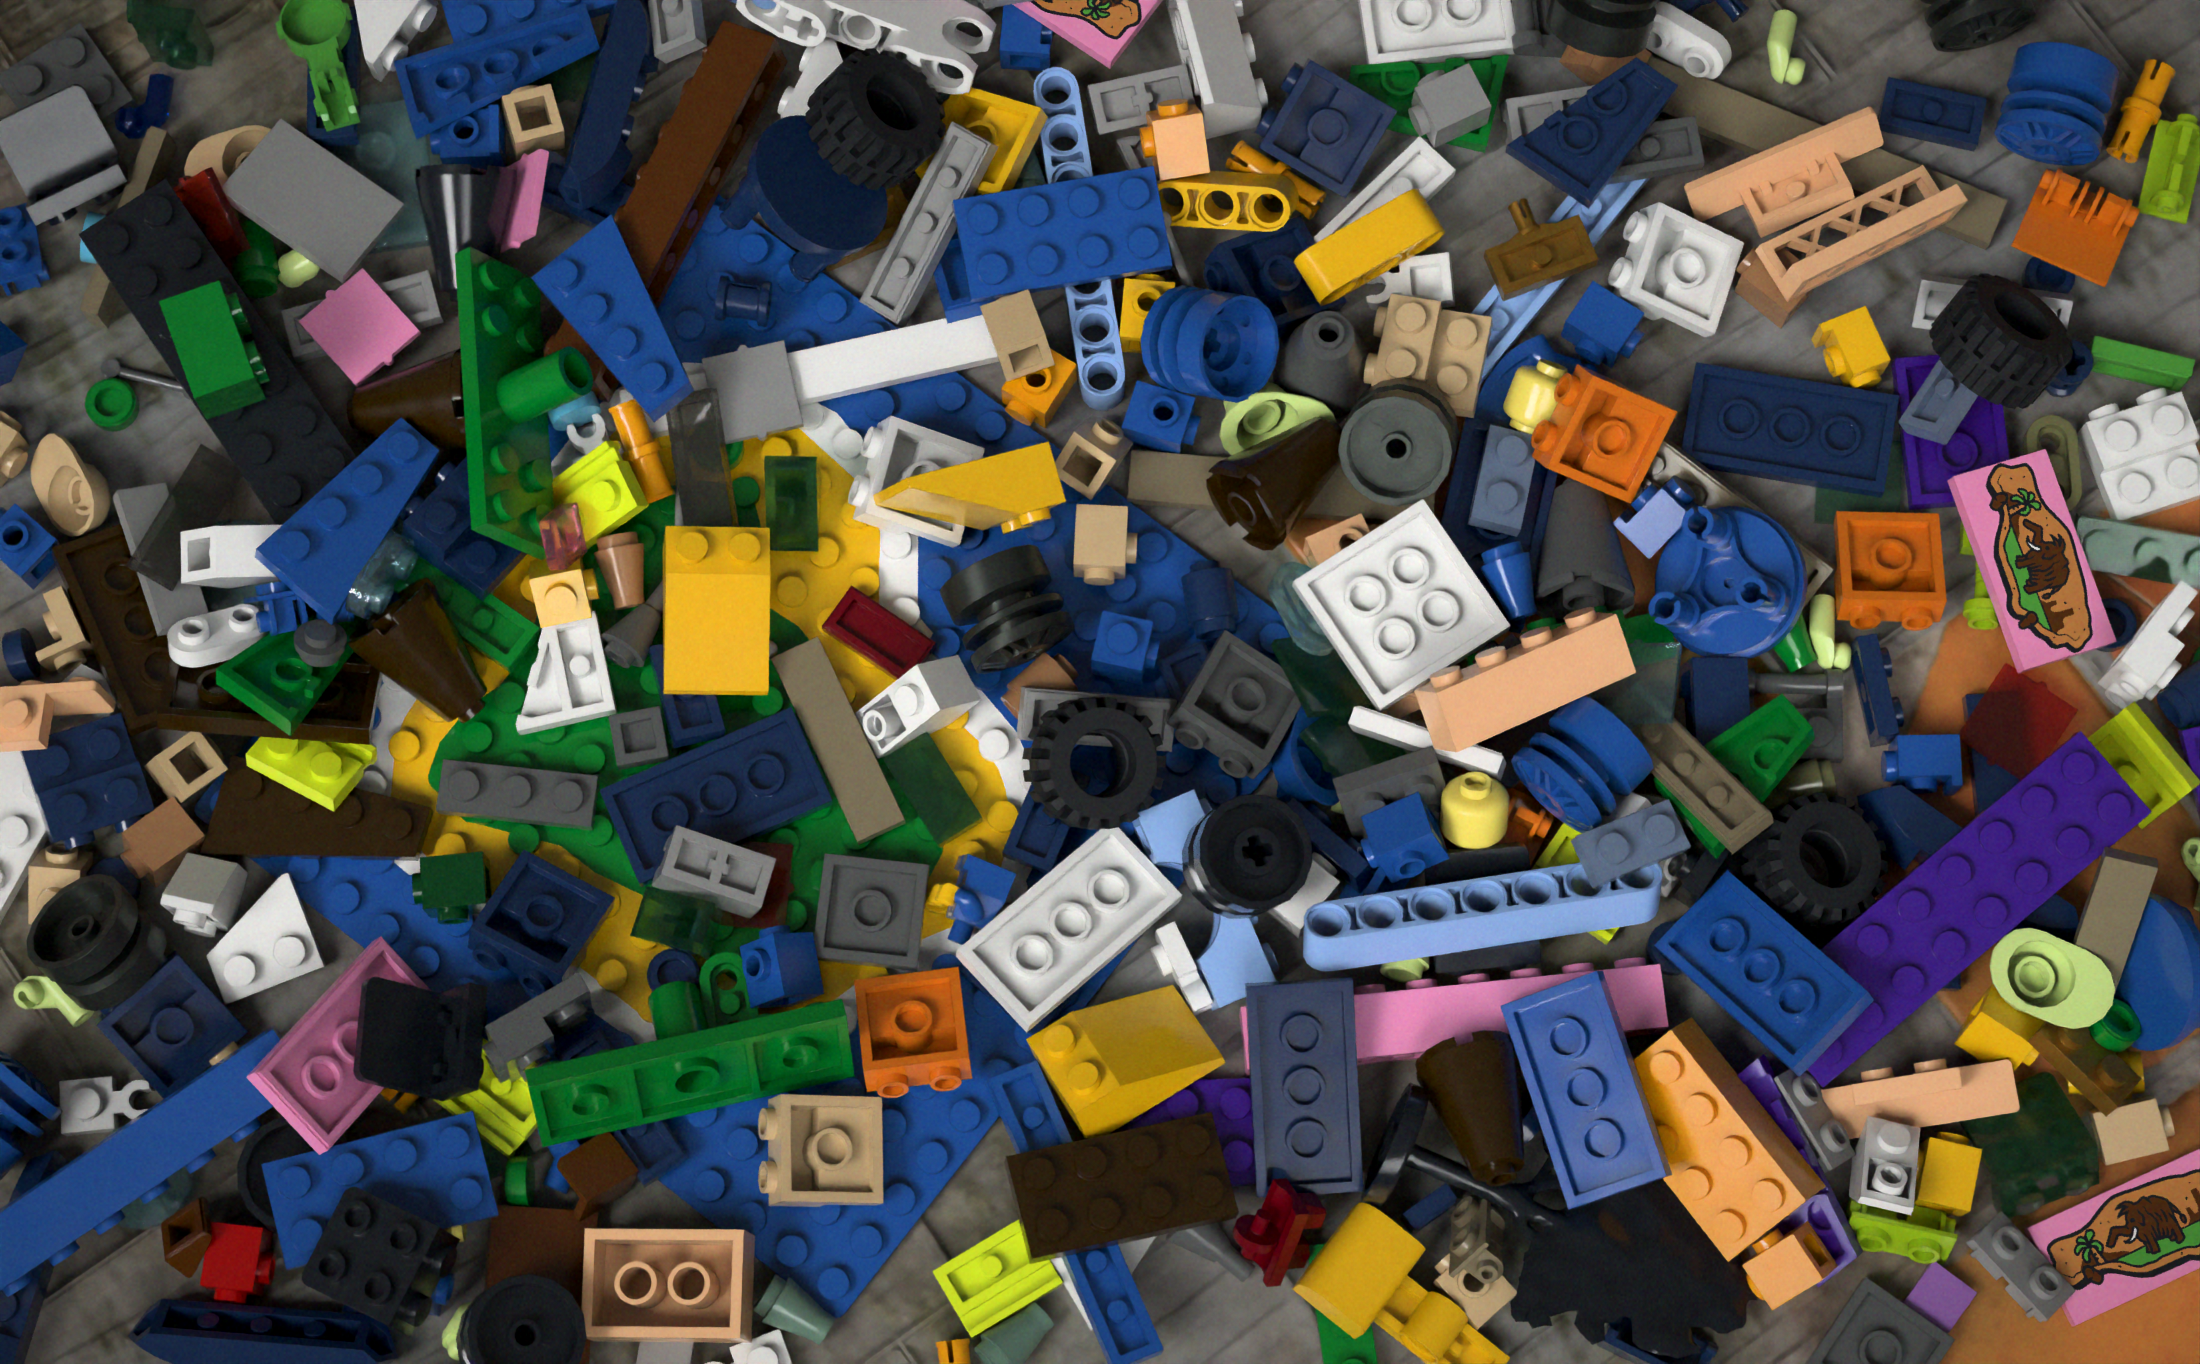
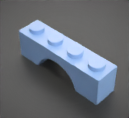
M1191 790L1139 812L1140 817L1132 821L1146 857L1156 867H1168L1183 872L1182 850L1188 833L1206 813L1212 810L1206 798L1198 800L1195 790ZM1213 912V928L1210 939L1201 954L1194 960L1197 972L1212 999V1011L1246 997L1245 983L1277 982L1274 977V973L1279 971L1276 957L1267 942L1260 944L1252 926L1258 923L1257 916L1246 919H1229Z

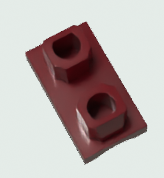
M1287 1178L1273 1179L1262 1208L1258 1209L1255 1215L1247 1214L1239 1217L1236 1220L1232 1234L1235 1241L1242 1246L1241 1255L1253 1260L1262 1268L1264 1274L1263 1282L1266 1287L1281 1286L1287 1269L1304 1268L1309 1258V1243L1302 1234L1303 1230L1321 1228L1327 1213L1315 1193H1296Z

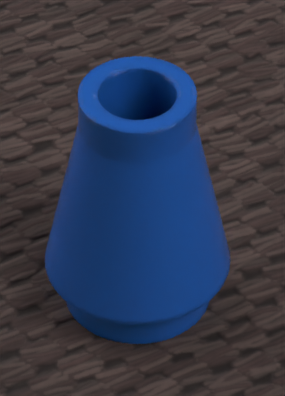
M1521 542L1504 544L1483 552L1481 556L1484 566L1480 570L1505 611L1508 622L1524 619L1538 613L1534 600L1530 552L1523 551Z

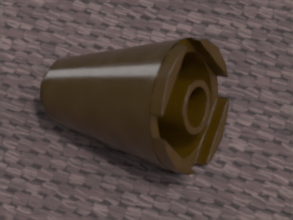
M456 349L356 388L353 398L347 402V417L350 426L353 429H357L364 438L378 439L402 417L432 445L466 449L461 349Z
M1314 417L1217 462L1208 471L1213 473V475L1206 480V487L1212 503L1222 519L1229 527L1238 522L1248 532L1242 538L1248 544L1263 551L1274 550L1284 542L1340 466L1341 461L1338 448L1342 433L1341 427L1332 420Z
M424 577L398 592L400 595L399 599L388 606L383 604L355 629L349 637L350 641L347 643L358 656L446 722H451L458 718L461 723H465L478 714L486 705L482 697L487 692V687L436 586L427 577Z
M1482 1030L1472 1032L1474 1042L1457 1046L1455 1037L1443 1040L1427 1049L1416 1060L1415 1066L1419 1085L1428 1091L1430 1104L1473 1178L1477 1181L1486 1182L1488 1186H1501L1515 1180L1517 1172L1525 1165L1520 1063L1510 1034L1502 1031Z

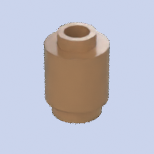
M1044 652L1007 684L1008 691L1001 697V700L1018 720L1021 686L1078 691L1073 681L1079 675L1061 654L1057 653L1052 658Z

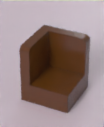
M610 1132L597 1135L561 1157L557 1163L558 1170L579 1197L573 1212L579 1222L628 1193L639 1171Z

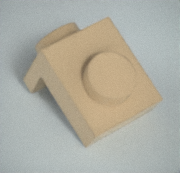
M53 844L38 853L28 866L29 924L32 925V922L43 906L62 888L79 878L86 877V872L93 864L92 852L78 851L77 847L66 850L64 844Z

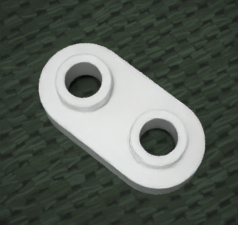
M1659 2L1654 7L1657 12L1646 48L1675 66L1686 70L1692 76L1704 77L1709 80L1717 78L1730 62L1732 56L1731 47L1725 37L1669 3Z
M239 604L234 607L180 620L172 625L167 634L169 655L175 663L190 668L203 667L230 660L269 634V631L260 633L257 626L256 612L265 610L250 604Z

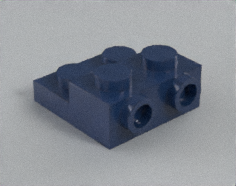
M1309 58L1303 67L1295 62L1280 86V89L1287 93L1278 110L1269 106L1254 133L1262 137L1257 146L1346 199L1397 110Z
M1301 216L1289 219L1283 227L1276 231H1253L1218 243L1204 261L1206 265L1204 268V280L1208 289L1258 298L1270 309L1277 324L1278 338L1288 335L1298 325L1319 312L1339 311L1347 302L1343 296L1330 304L1320 306L1295 266V258L1315 244Z
M466 456L459 465L449 461L441 468L433 483L436 489L426 499L417 494L406 505L401 514V520L404 521L401 543L484 601L527 554L471 530Z
M121 713L50 734L47 749L20 751L50 844L63 841L66 850L96 841L94 830L113 824L118 834L143 818L144 814L150 813L155 809L140 763L136 760Z
M523 850L471 925L468 948L473 950L472 955L474 959L484 968L498 971L503 966L519 975L518 980L526 990L540 995L575 974L586 957L588 945L612 911L615 897Z
M176 950L167 957L163 954L159 966L149 981L132 997L112 1008L99 1010L101 1014L94 1019L96 1026L163 1099L201 1074L211 1065L209 1060L231 1042L234 1041L236 1043L248 1032Z

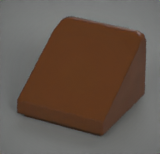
M203 1196L161 1222L165 1261L187 1278H191L196 1272L212 1239L208 1201Z

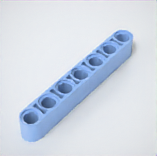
M1062 67L1045 69L1037 76L1033 92L1034 106L1042 108L1048 117L1039 134L1046 183L1050 184L1091 177L1093 172L1077 80L1070 71ZM1060 90L1069 97L1063 103L1052 104L1047 102L1044 96L1050 91ZM1060 137H1069L1077 143L1076 146L1068 151H1059L1051 145L1055 139ZM1110 280L1098 281L1100 284L1099 289L1090 294L1078 292L1073 286L1063 287L1082 399L1089 407L1095 410L1107 411L1115 408L1125 395V367ZM1093 325L1104 328L1108 335L1101 341L1090 342L1081 333L1084 329ZM1106 373L1111 375L1116 380V383L1110 389L1098 390L1093 388L1089 381L1094 375Z
M1580 862L1324 901L1311 906L1304 915L1303 957L1306 963L1313 969L1322 972H1332L1642 924L1653 919L1658 912L1662 885V868L1656 863L1594 889Z

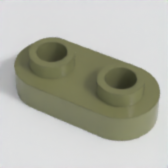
M2042 416L2030 425L2023 437V455L2043 450L2040 445V439L2048 438L2055 443L2056 451L2047 452L2070 513L2078 504L2082 495L2077 433L2072 424L2060 416Z

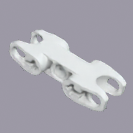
M737 0L736 8L748 20L779 38L802 46H817L823 42L825 37L863 51L875 48L879 54L883 50L893 52L896 59L901 60L905 58L912 63V68L915 71H921L928 78L926 82L930 88H935L937 92L946 94L969 93L978 65L967 53L976 54L988 51L997 26L988 14L964 0H772L776 3V7L773 9H762L756 6L752 0ZM961 22L973 23L980 28L983 36H970L956 29V26ZM939 62L958 68L962 71L964 77L953 79L946 76L941 71Z

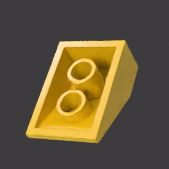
M1049 441L907 477L873 495L877 506L979 530L1001 526L1003 535L1032 527L1034 523L1050 519L1049 509L1066 502Z
M665 526L663 543V694L768 695L771 580L770 528Z
M1174 985L1072 1011L1026 1039L1042 1073L1085 1139L1110 1134L1226 1063Z

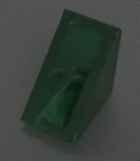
M765 456L766 528H770V551L818 552L822 476L817 457Z
M646 886L630 936L707 960L709 959L724 910L717 904L707 900Z

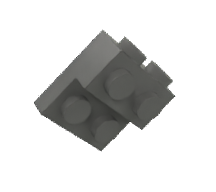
M1224 630L1217 638L1196 677L1188 684L1167 724L1176 729L1175 736L1184 746L1191 749H1201L1204 747L1219 757V766L1227 774L1237 778H1243L1247 775L1254 779L1269 764L1308 694L1311 685L1230 632Z
M579 972L485 1026L489 1042L482 1047L486 1053L485 1058L500 1084L508 1079L512 1083L521 1077L527 1082L525 1070L540 1067L556 1057L557 1051L554 1034L558 1032L560 1037H566L587 1024L586 1016L593 1012L590 990Z

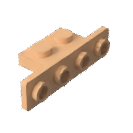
M1866 107L1685 184L1684 190L1694 219L1703 222L1744 204L1760 238L1855 199L1852 185L1840 163L1883 145L1884 141L1877 115L1872 107Z
M74 677L69 679L68 682L47 684L28 680L21 682L18 686L0 687V752L47 749L52 716L114 712L116 701L97 681L86 677Z
M1937 1059L1914 1063L1915 1074L1894 1077L1892 1067L1860 1072L1862 1083L1821 1090L1822 1099L1834 1119L1845 1128L1849 1139L1860 1137L1868 1116L1921 1128L2014 1113L2020 1109L2012 1063L2009 1060L1947 1069L1946 1059Z

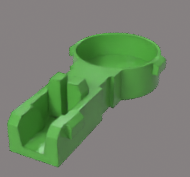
M288 0L280 12L279 21L275 23L280 40L285 39L288 48L295 55L306 59L311 70L309 74L316 96L313 100L317 116L322 118L326 132L360 123L357 110L359 102L356 91L351 88L344 63L341 62L344 60L341 50L350 38V20H353L348 3H343L341 0Z

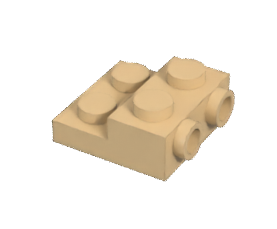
M1391 294L1388 307L1378 306L1376 312L1374 336L1381 337L1378 354L1368 353L1364 370V383L1372 384V387L1380 381L1402 377L1423 381L1444 395L1455 411L1456 416L1474 418L1493 326L1492 317L1443 310L1441 301Z
M780 1094L768 1099V1108H762L758 1118L759 1137L761 1140H768V1161H762L760 1164L758 1184L761 1193H769V1206L820 1207L823 1205L877 1206L883 1204L882 1097Z

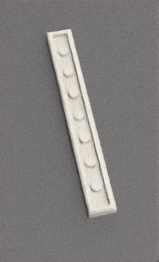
M983 315L948 324L946 318L787 353L799 406L999 362ZM705 372L688 375L694 391L655 423L642 409L653 438L698 429L702 424L715 420ZM626 389L619 391L621 403L633 399Z

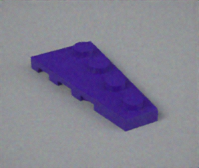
M1763 1054L1737 1076L1748 1087L1826 1185V1187L1771 1230L1779 1228L1784 1236L1806 1221L1810 1223L1838 1265L1828 1276L1816 1284L1819 1288L1856 1259L1863 1250L1794 1112L1773 1078L1776 1076L1765 1054Z

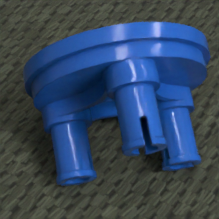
M1738 506L1715 509L1698 507V511L1695 508L1689 509L1682 518V527L1670 538L1660 556L1655 575V595L1650 600L1648 606L1649 614L1651 617H1657L1654 621L1664 625V627L1671 631L1678 642L1698 655L1714 658L1747 659L1762 655L1778 645L1789 634L1803 610L1808 582L1803 554L1793 536L1783 525L1759 511Z
M2152 892L2149 894L2114 995L2115 999L2123 1001L2132 1008L2139 1019L2141 1034L2131 1045L2133 1048L2144 1051L2170 1048L2184 1040L2196 1028H2200V932L2194 923L2191 912L2186 907L2179 906L2174 901Z

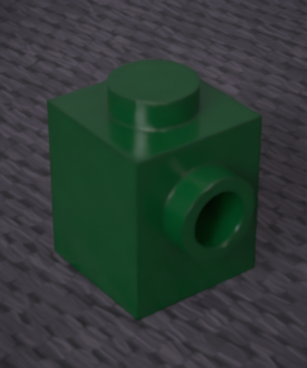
M483 851L419 857L420 873H413L412 890L416 905L422 904L423 910L430 918H437L438 923L444 925L466 923L469 921L470 914H480L492 896L490 861Z

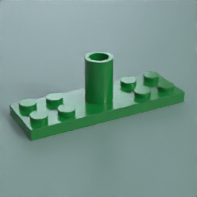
M468 247L455 253L471 530L543 560L557 554L556 519L554 515L552 486L553 473L551 470L547 412L590 393L593 386V376L585 357L573 347L567 346L544 356V338L540 309L541 293L533 279L472 247Z
M686 981L666 983L656 988L650 994L648 1005L656 1041L616 1050L604 1049L593 1055L567 1061H551L540 1067L525 1070L542 1147L855 1077L847 1015L842 999L830 1002H814L803 1008L776 1014H761L753 1019L709 1028L700 990L695 984Z

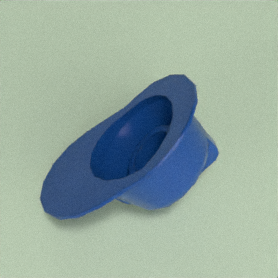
M1313 694L1303 701L1297 712L1292 731L1281 740L1271 758L1272 769L1278 781L1276 796L1281 801L1286 802L1294 798L1300 802L1318 801L1323 805L1331 806L1339 802L1332 779L1349 774L1354 759L1356 739L1355 733L1348 724L1350 717L1338 700L1327 694Z

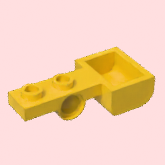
M1359 1202L1352 1207L1292 1288V1290L1353 1339L1363 1335L1372 1322H1375L1426 1364H1506L1510 1359L1508 1355L1467 1323L1468 1317L1458 1305L1442 1294L1433 1291L1428 1292L1408 1276V1273L1425 1252V1247L1387 1215L1367 1203Z

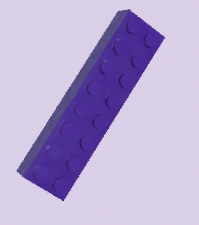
M2081 731L2073 734L1877 899L1871 907L1858 915L1819 948L1827 957L1865 988L1874 999L1862 1014L1807 1069L1823 1088L2102 854L2104 847L2110 848L2152 812Z

